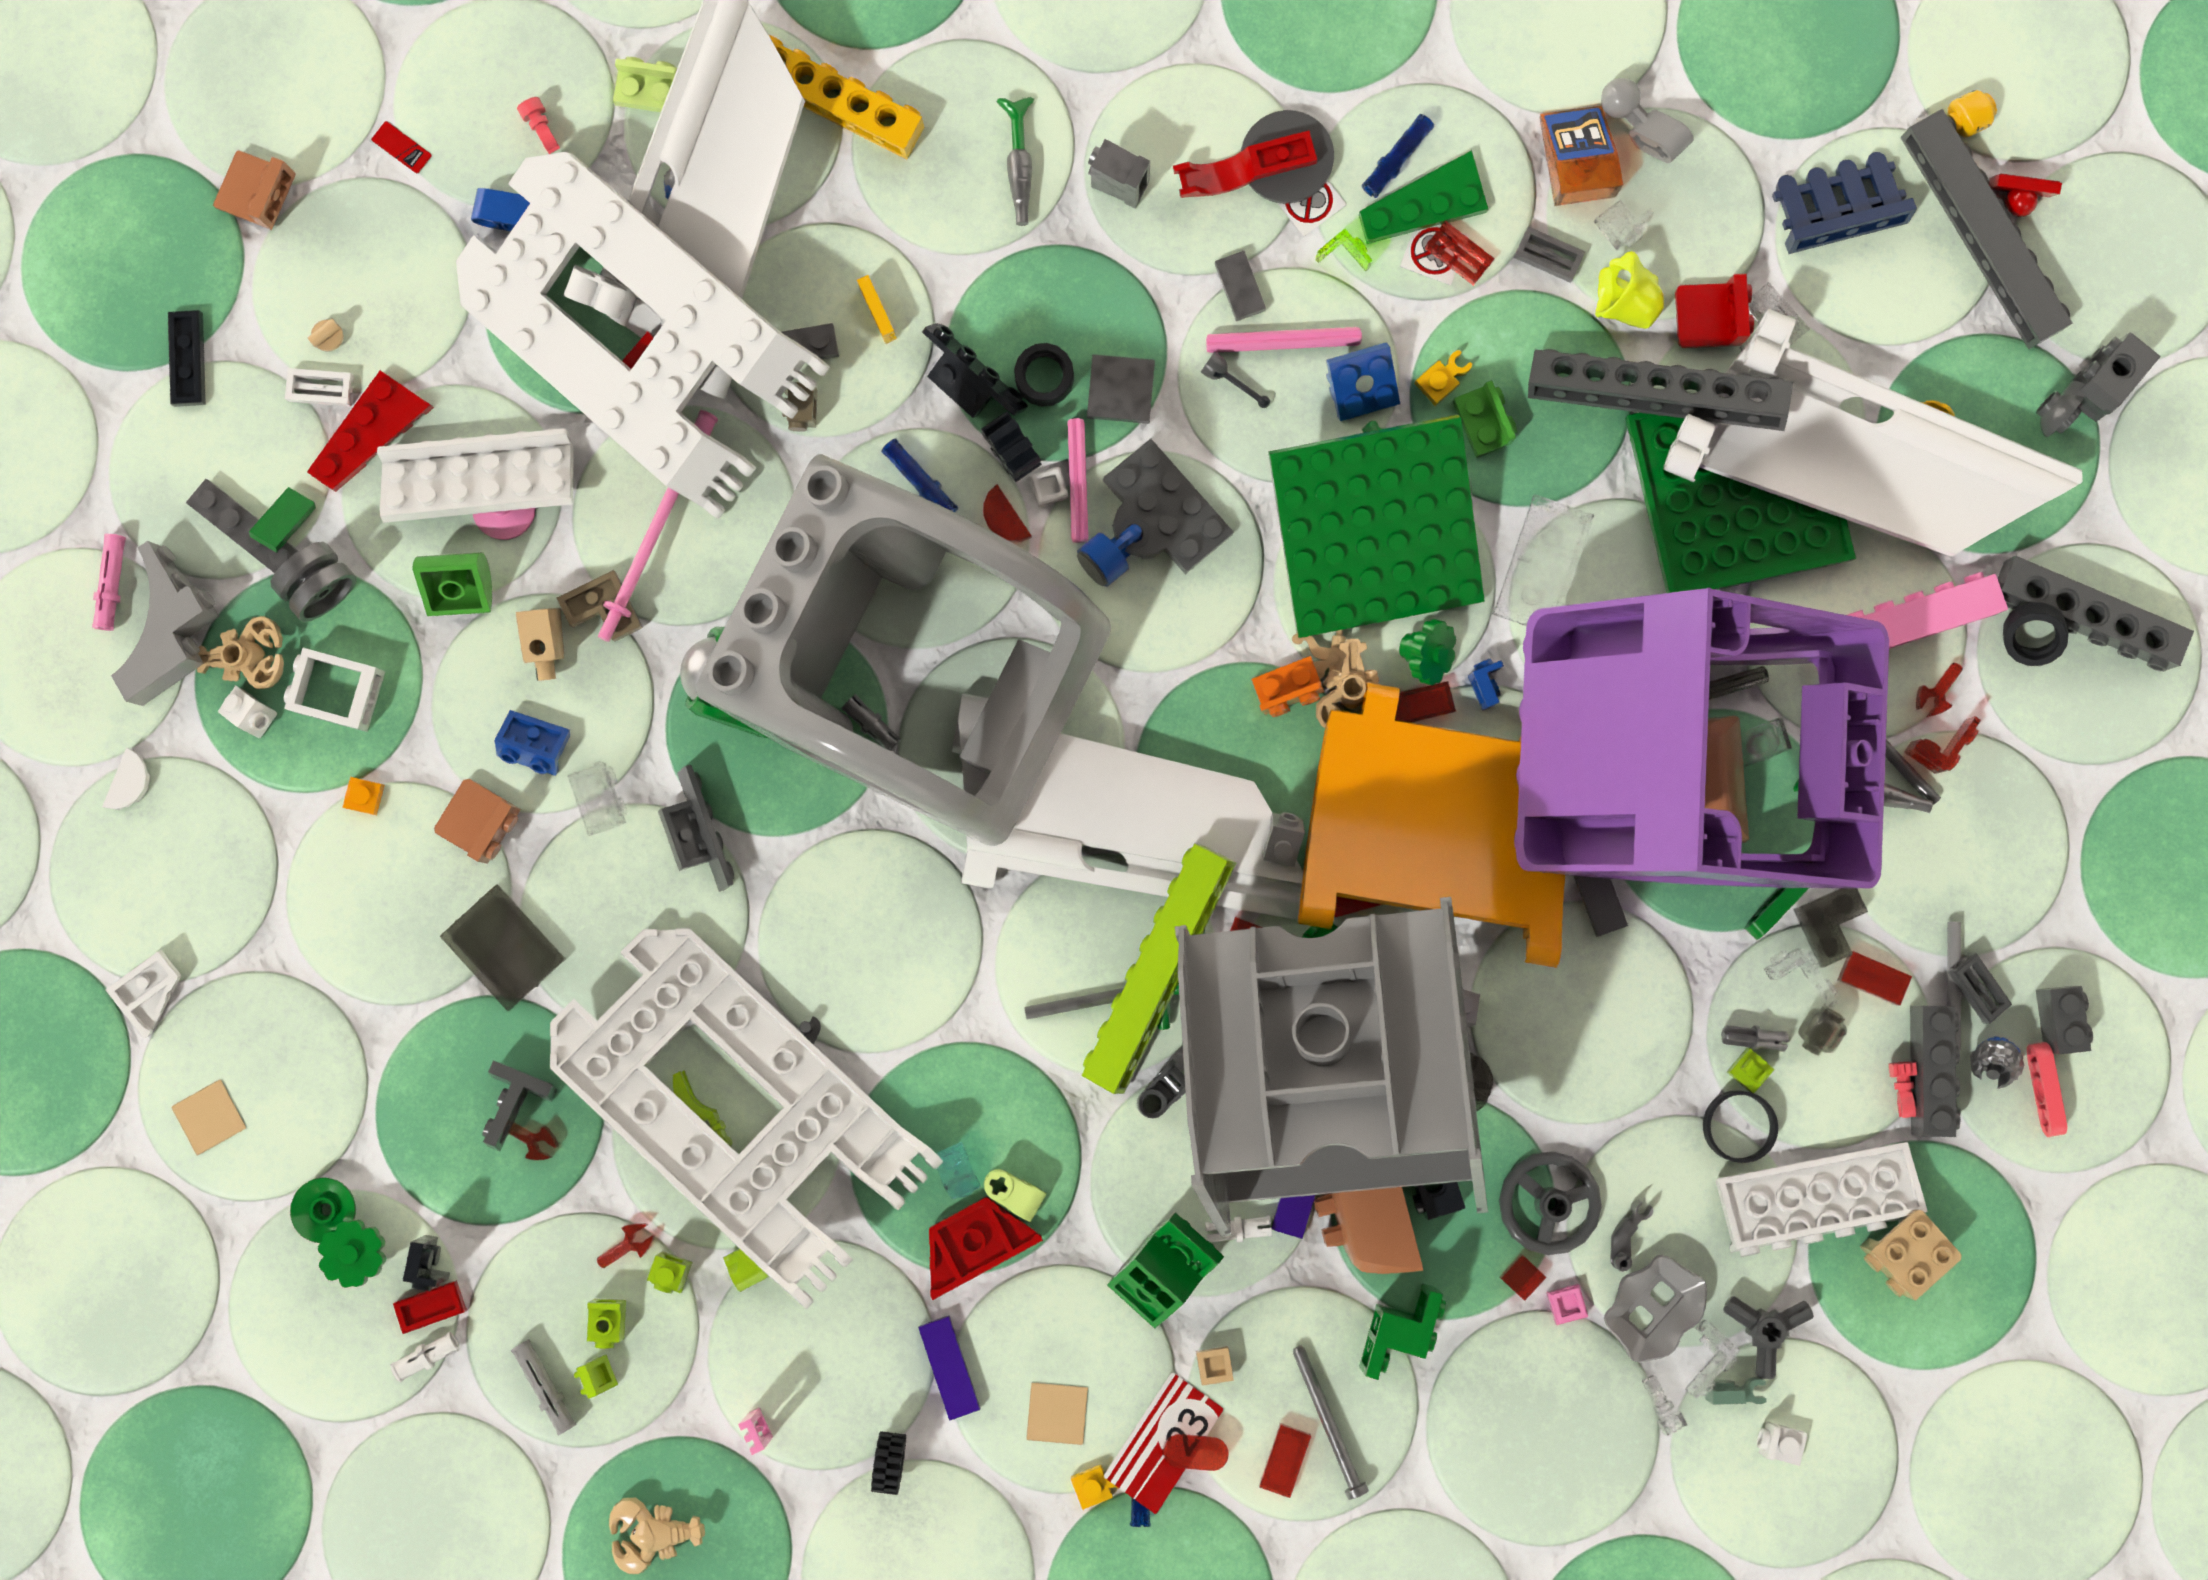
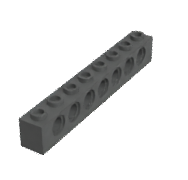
M1535 349L1528 382V398L1685 418L1687 414H1691L1709 422L1785 431L1793 382L1785 381L1779 377L1760 378L1752 377L1746 373L1728 374L1720 373L1714 369L1696 370L1688 369L1682 365L1665 366L1657 365L1650 361L1633 362L1625 361L1618 357L1601 358L1593 357L1586 353L1569 354L1561 353L1554 349ZM1566 373V374H1568L1569 376H1567V377H1561V376H1558V374ZM1597 377V378H1600L1601 380H1599V381H1592V380H1590L1589 378ZM1629 381L1633 384L1624 385L1621 382ZM1660 385V386H1663V387H1665V388H1664V389H1656V388H1654L1653 386ZM1692 389L1697 391V393H1688L1685 390ZM1724 393L1730 397H1721L1718 394ZM1750 398H1760L1762 401L1756 402Z

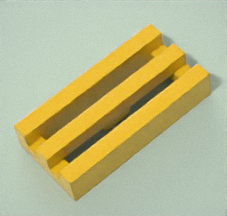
M869 275L857 279L859 288L885 344L896 340L894 329Z

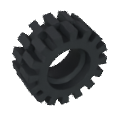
M880 1431L873 1464L871 1492L898 1495L905 1458L906 1434Z

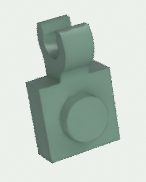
M1753 1377L1748 1379L1743 1386L1739 1387L1735 1385V1381L1718 1380L1715 1381V1386H1705V1399L1713 1405L1746 1404V1402L1764 1404L1767 1402L1766 1398L1754 1396L1753 1389L1757 1385H1766V1381Z

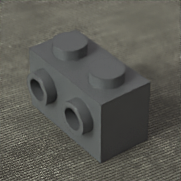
M2082 986L2037 989L2036 997L2042 1040L2050 1045L2053 1054L2091 1051L2090 1043L2093 1042V1031L2087 1023L2086 1011L2088 1010L2089 1003Z

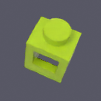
M662 1251L655 1255L647 1281L654 1284L653 1288L670 1294L673 1291L682 1293L693 1262Z
M593 1299L587 1303V1341L595 1342V1348H614L615 1343L624 1340L626 1300ZM600 1320L608 1322V1331H602L599 1328Z

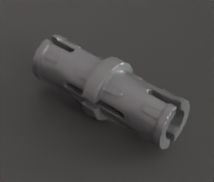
M856 694L841 708L861 727L860 731L864 735L868 734L885 749L890 751L901 740L881 720L882 716L879 713L875 714Z

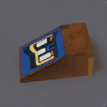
M1602 105L1540 114L1539 118L1554 206L1616 197L1623 186L1618 152Z

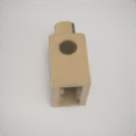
M553 608L516 612L524 663L535 662L537 681L556 679L554 660L564 659L561 609ZM541 641L545 644L544 653L540 649Z

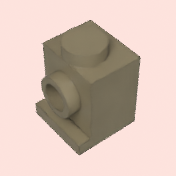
M795 382L809 394V397L806 401H801L788 388L784 391L786 396H788L785 399L798 408V412L793 419L787 417L788 429L796 432H805L808 427L816 428L818 390L815 388L811 391L802 383Z

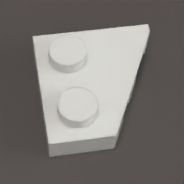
M160 950L108 987L106 992L145 1039L152 1034L181 974L164 952Z

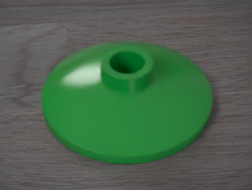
M317 1178L308 1181L297 1190L290 1206V1217L296 1231L303 1238L315 1243L322 1241L325 1232L336 1230L340 1222L354 1221L356 1214V1204L351 1191L343 1183L332 1178ZM325 1203L331 1206L332 1211L329 1215H325L322 1211Z

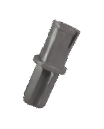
M1726 1025L1721 1032L1723 1044L1750 1047L1752 1051H1757L1761 1048L1785 1052L1788 1045L1782 1044V1041H1789L1786 1031L1762 1030L1759 1026L1755 1025L1752 1028Z

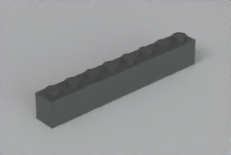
M1941 109L1910 126L1900 137L2027 348H2033L2073 324L2068 308L2065 304L2060 303L2054 293V286L2051 280L2043 275L2037 265L2036 255L2023 242L2019 227L2009 219L2005 212L2003 201L2000 197L1995 196L1989 186L1986 173L1978 168L1972 158L1973 154L1970 147L1961 140L1956 132V124L1953 119L1947 116L1944 110Z

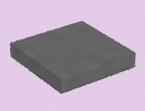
M1092 354L1087 419L1149 424L1155 360Z

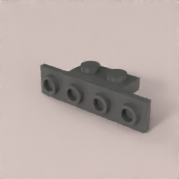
M687 765L677 772L687 801L662 808L658 813L679 871L709 862L717 888L721 892L733 885L734 871L723 855L722 837L718 831L715 832L711 821L713 818L712 809L709 803L704 801L701 793V778L697 772H694L692 765Z

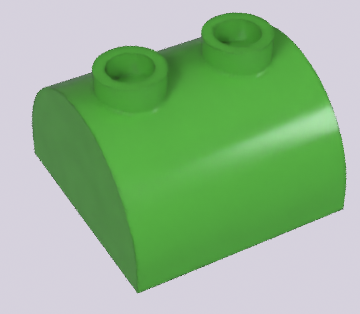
M484 553L417 556L414 559L412 570L427 616L491 612L492 581L489 564Z

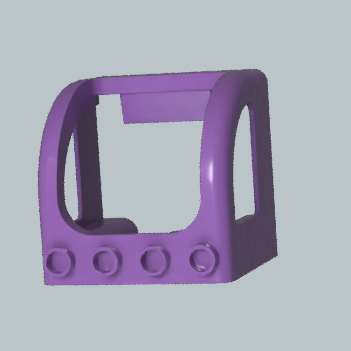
M1711 588L1541 608L1531 614L1527 622L1526 636L1523 641L1525 656L1523 699L1519 708L1522 722L1520 764L1516 773L1519 798L1514 845L1517 861L1522 869L1532 872L1617 880L1736 887L1873 888L1878 883L1882 870L1889 636L1882 623ZM1750 623L1771 626L1772 628L1750 629ZM1813 663L1818 670L1819 684L1802 686L1797 812L1798 819L1815 821L1812 843L1803 854L1741 853L1742 831L1735 815L1725 810L1705 808L1710 665L1748 666Z

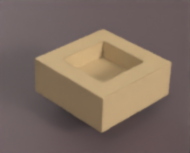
M1228 1346L1196 1351L1202 1386L1234 1381Z

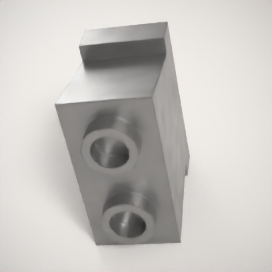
M1104 139L1100 148L1095 146L1088 161V164L1091 165L1088 172L1091 175V187L1123 200L1125 204L1136 209L1150 181V160L1140 155L1136 156L1111 141Z

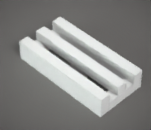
M288 368L285 399L288 402L351 407L352 400H350V394L353 392L351 382H354V375L345 372ZM295 378L343 381V386L296 383ZM294 390L341 393L342 397L296 394Z

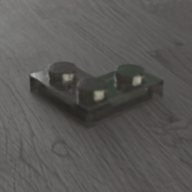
M1839 888L1793 909L1820 968L1853 955L1840 928V924L1868 912L1857 888Z

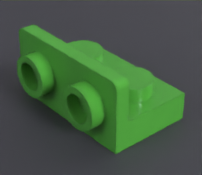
M1492 380L1486 382L1483 387L1453 399V404L1458 415L1461 417L1463 428L1476 458L1511 445L1515 440V434L1517 433L1516 423L1511 415L1507 416L1503 407L1505 398L1500 387H1495Z

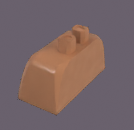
M1737 716L1708 718L1705 808L1725 810L1734 814L1741 826L1742 843H1746L1749 840L1740 718Z
M1402 1187L1331 1193L1314 1199L1318 1217L1334 1213L1337 1225L1321 1229L1325 1246L1343 1245L1351 1263L1360 1271L1377 1274L1423 1271Z

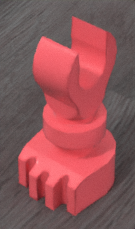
M532 97L519 104L517 110L525 122L530 120L529 125L533 131L536 130L548 153L551 154L560 149L547 126L549 122L547 117L541 115L546 110L540 98Z
M1916 1062L1889 1063L1890 1077H1897L1894 1088L1898 1090L1897 1106L1899 1117H1916V1107L1913 1092L1911 1091L1914 1088V1081H1910V1076L1917 1075Z

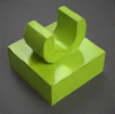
M1746 1048L1727 1070V1073L1746 1090L1755 1093L1775 1069L1757 1053L1752 1051L1751 1048Z
M607 1354L576 1368L577 1372L574 1373L575 1378L580 1377L584 1389L580 1390L581 1394L587 1395L588 1399L618 1385Z

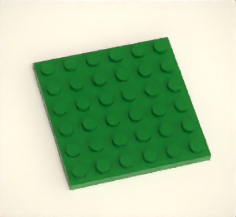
M1636 413L1626 416L1627 429L1666 593L1705 588L1719 590L1850 562L1856 559L1848 522L1844 518L1700 467L1695 474L1694 482L1664 470L1670 446L1676 439L1685 418L1647 413Z
M1459 415L1268 451L1298 638L1485 602L1462 421Z

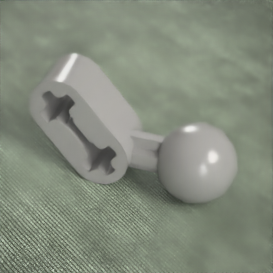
M1626 78L1613 79L1604 87L1601 95V105L1605 113L1613 118H1626L1634 127L1630 130L1629 136L1635 146L1643 152L1665 163H1671L1693 142L1694 138L1691 131L1682 122L1658 110H1652L1647 113L1641 107L1640 90L1635 82Z

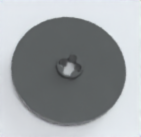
M1283 110L1266 115L1250 128L1244 138L1241 151L1247 146L1309 130L1317 156V164L1253 181L1249 186L1258 195L1272 202L1291 204L1312 197L1326 184L1333 168L1334 148L1330 135L1318 120L1303 112Z

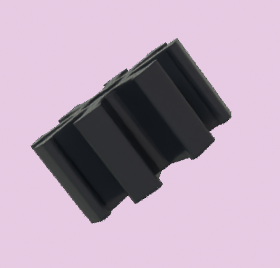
M1007 411L981 428L984 439L991 446V451L995 457L999 458L1004 470L1008 475H1011L1014 482L1019 481L1042 465L1039 455L1032 448V443L1027 436L1023 435L1019 424L1015 419L1011 418Z

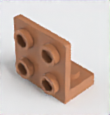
M238 150L233 157L213 206L218 210L272 230L296 173L284 161L272 157L270 162Z

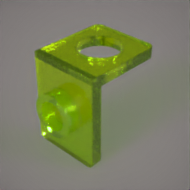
M1343 229L1320 248L1315 258L1318 263L1321 262L1342 244L1364 271L1370 269L1372 263L1371 257L1366 253L1368 249L1363 241L1358 237L1353 238L1346 229Z

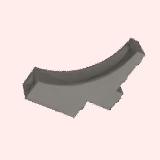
M146 541L138 547L147 570L150 591L149 610L145 627L132 654L111 675L124 700L144 706L204 664L198 655L200 652L198 645L190 637L219 617L213 607L215 605L213 597L204 589L200 590L190 586L186 576L178 571L173 563L175 561L173 553L166 546H160L150 541Z

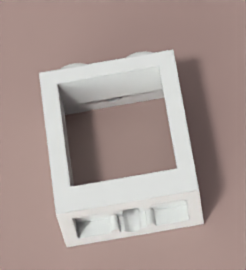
M302 648L301 654L297 655L293 664L295 675L292 685L286 688L284 694V702L286 703L284 709L368 732L385 671L369 665ZM315 660L361 672L348 718L302 705Z

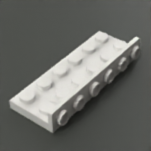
M550 428L544 431H519L503 435L488 434L483 437L473 438L458 437L452 440L422 441L421 443L402 445L391 444L377 448V454L382 462L380 517L383 523L573 504V444L566 429Z
M1908 1142L1716 1180L1732 1245L1729 1246L1730 1253L1740 1251L1741 1257L1761 1253L1759 1247L1771 1245L1773 1251L1792 1247L1791 1241L1803 1239L1804 1244L1820 1242L1824 1240L1823 1235L1835 1233L1836 1238L1856 1234V1228L1867 1227L1868 1232L1888 1228L1886 1222L1898 1220L1900 1223L1913 1210L1918 1209L1924 1213L1928 1212Z

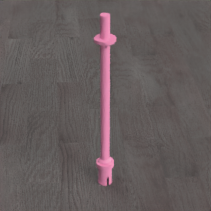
M700 410L694 424L710 436L718 418L707 411ZM669 487L664 494L615 601H605L603 605L610 611L598 638L606 642H610L621 616L630 618L632 614L626 606L679 493Z

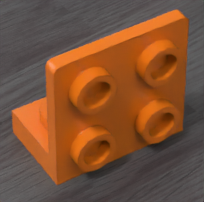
M1311 656L1251 679L1261 703L1259 705L1261 711L1265 715L1270 714L1273 718L1290 712L1289 706L1300 702L1302 706L1320 700L1319 694L1325 692Z

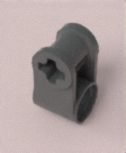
M1173 1059L1153 1078V1081L1137 1098V1109L1140 1114L1147 1118L1160 1117L1174 1102H1177L1186 1093L1185 1075L1175 1066L1176 1062ZM1169 1075L1179 1083V1086L1169 1078ZM1150 1094H1154L1160 1099V1108L1155 1113H1148L1143 1108V1100Z

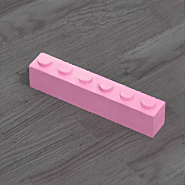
M1979 572L1963 578L1964 584L1954 587L1953 581L1934 587L1935 593L1924 596L1923 591L1905 596V603L1894 606L1892 600L1874 606L1875 612L1864 615L1863 610L1850 613L1848 616L1882 623L1888 632L1890 649L2007 611L2008 607L1996 574L1984 577L1983 572Z

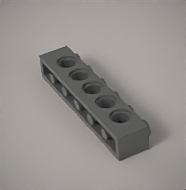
M2018 556L2004 561L1997 578L2008 608L2016 609L2018 606L2030 602H2043L2054 606L2063 614L2067 623L2068 633L2077 634L2078 632L2087 636V640L2092 644L2098 646L2108 645L2118 649L2117 653L2123 657L2142 659L2147 662L2148 667L2157 671L2164 672L2181 666L2194 633L2191 629ZM2028 584L2035 588V598H2032L2027 593ZM2057 597H2061L2066 605L2064 611L2057 606ZM2087 609L2091 610L2094 613V623H2091L2087 619ZM2117 622H2120L2124 627L2123 636L2116 630ZM2147 634L2153 638V648L2149 647L2146 643Z

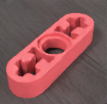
M2047 1042L2029 1044L2027 1046V1060L2042 1131L2047 1137L2065 1135L2067 1133V1120L2053 1051Z

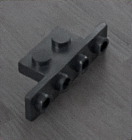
M935 323L924 328L922 333L944 352L927 377L972 418L980 414L992 397L1012 415H1017L1026 410L1028 405L1022 400V395L1016 389L1005 385L993 368L983 365L976 358L977 355L971 348L960 344L953 337L954 334L948 327Z

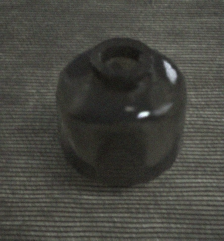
M1822 1006L1821 1009H1811L1798 1029V1035L1804 1040L1802 1046L1818 1056L1821 1052L1834 1053L1847 1034V1026L1844 1024L1845 1018L1826 1006Z

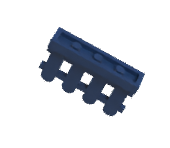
M1873 152L1869 155L1865 164L1866 168L1858 170L1853 161L1843 160L1836 169V176L1828 178L1826 172L1819 167L1812 168L1808 172L1806 184L1797 185L1795 178L1790 175L1780 177L1772 197L1774 202H1781L1786 216V219L1782 222L1784 230H1791L1785 242L1788 254L1908 224L1917 207L1913 198L1905 200L1907 195L1904 189L1898 190L1892 172L1896 169L1894 161L1888 162L1884 154ZM1863 179H1871L1876 193L1875 197L1868 198L1862 182ZM1832 187H1841L1847 204L1838 206ZM1810 193L1816 212L1808 214L1802 195Z

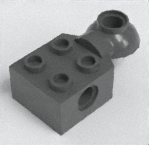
M2131 332L2120 339L2114 337L2106 346L2102 345L2089 359L2093 363L2086 370L2082 369L2061 394L2058 391H2054L2037 409L2036 414L2041 417L2040 425L2044 436L2049 437L2055 431L2063 433L2078 418L2081 412L2095 422L2105 415L2112 413L2124 402L2161 356Z

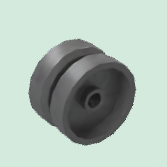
M316 542L304 547L286 560L274 573L270 583L271 588L281 599L285 601L290 600L289 608L297 618L307 622L323 616L343 601L356 584V576L347 565L337 563L338 555L327 543Z

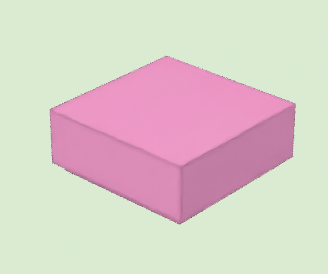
M1579 1284L1546 1292L1556 1325L1588 1317Z

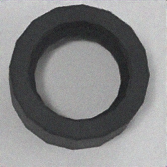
M1049 343L1034 344L1025 349L1017 358L1014 368L1016 387L1022 397L1031 404L1041 407L1053 406L1063 401L1071 392L1074 382L1073 363L1068 354L1059 346ZM1039 357L1052 358L1062 368L1063 378L1061 384L1051 392L1041 393L1035 391L1026 380L1027 367L1033 360Z
M2030 602L2018 606L2009 613L2003 625V640L2008 655L2016 662L2027 666H2042L2056 660L2063 654L2068 645V629L2063 614L2054 606L2043 602ZM2043 620L2054 626L2056 631L2055 638L2045 646L2028 648L2017 642L2015 638L2017 628L2026 622Z

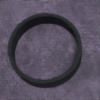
M1729 1091L1716 1097L1707 1107L1703 1118V1133L1709 1147L1720 1157L1733 1162L1749 1163L1761 1159L1772 1149L1778 1136V1120L1771 1105L1759 1095L1746 1091ZM1736 1095H1746L1758 1101L1765 1109L1770 1124L1769 1135L1764 1146L1755 1154L1745 1158H1733L1726 1155L1718 1148L1711 1133V1120L1716 1108L1724 1100Z

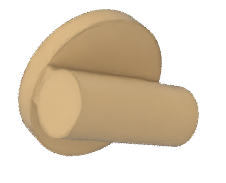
M331 318L330 320H322L316 323L312 328L311 335L307 338L314 347L328 352L337 349L341 345L344 335L342 328Z

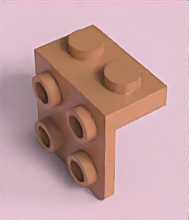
M465 779L435 825L434 831L437 835L468 852L467 856L477 862L488 864L500 851V843L506 833H509L514 828L518 820L517 815L521 809L475 781Z

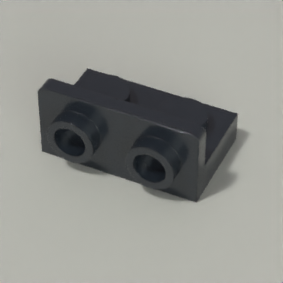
M424 1235L410 1242L403 1281L412 1283L411 1288L431 1291L432 1287H437L449 1279L450 1272L432 1269V1265H437L441 1252V1247L437 1246L438 1237Z

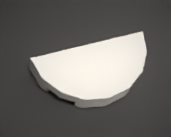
M126 748L103 803L102 807L120 810L129 807L135 802H139L148 790L150 773L147 772L143 757L132 749Z

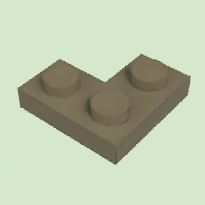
M612 570L557 597L569 625L573 628L598 615L605 622L610 610L603 605L605 601H615L622 583L617 573ZM630 600L626 608L632 614L630 618L621 616L611 638L614 642L643 628Z

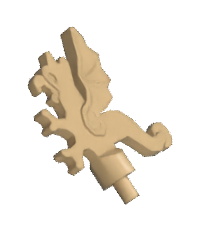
M1343 630L1336 631V635L1332 636L1331 648L1320 647L1313 636L1298 638L1296 633L1292 637V642L1297 645L1302 644L1303 640L1306 641L1311 654L1315 658L1321 659L1320 661L1313 662L1320 680L1324 677L1325 670L1328 668L1329 671H1341L1343 660L1346 656V653L1339 649L1340 642H1345L1346 637L1342 636ZM1327 677L1322 683L1323 686L1327 684Z

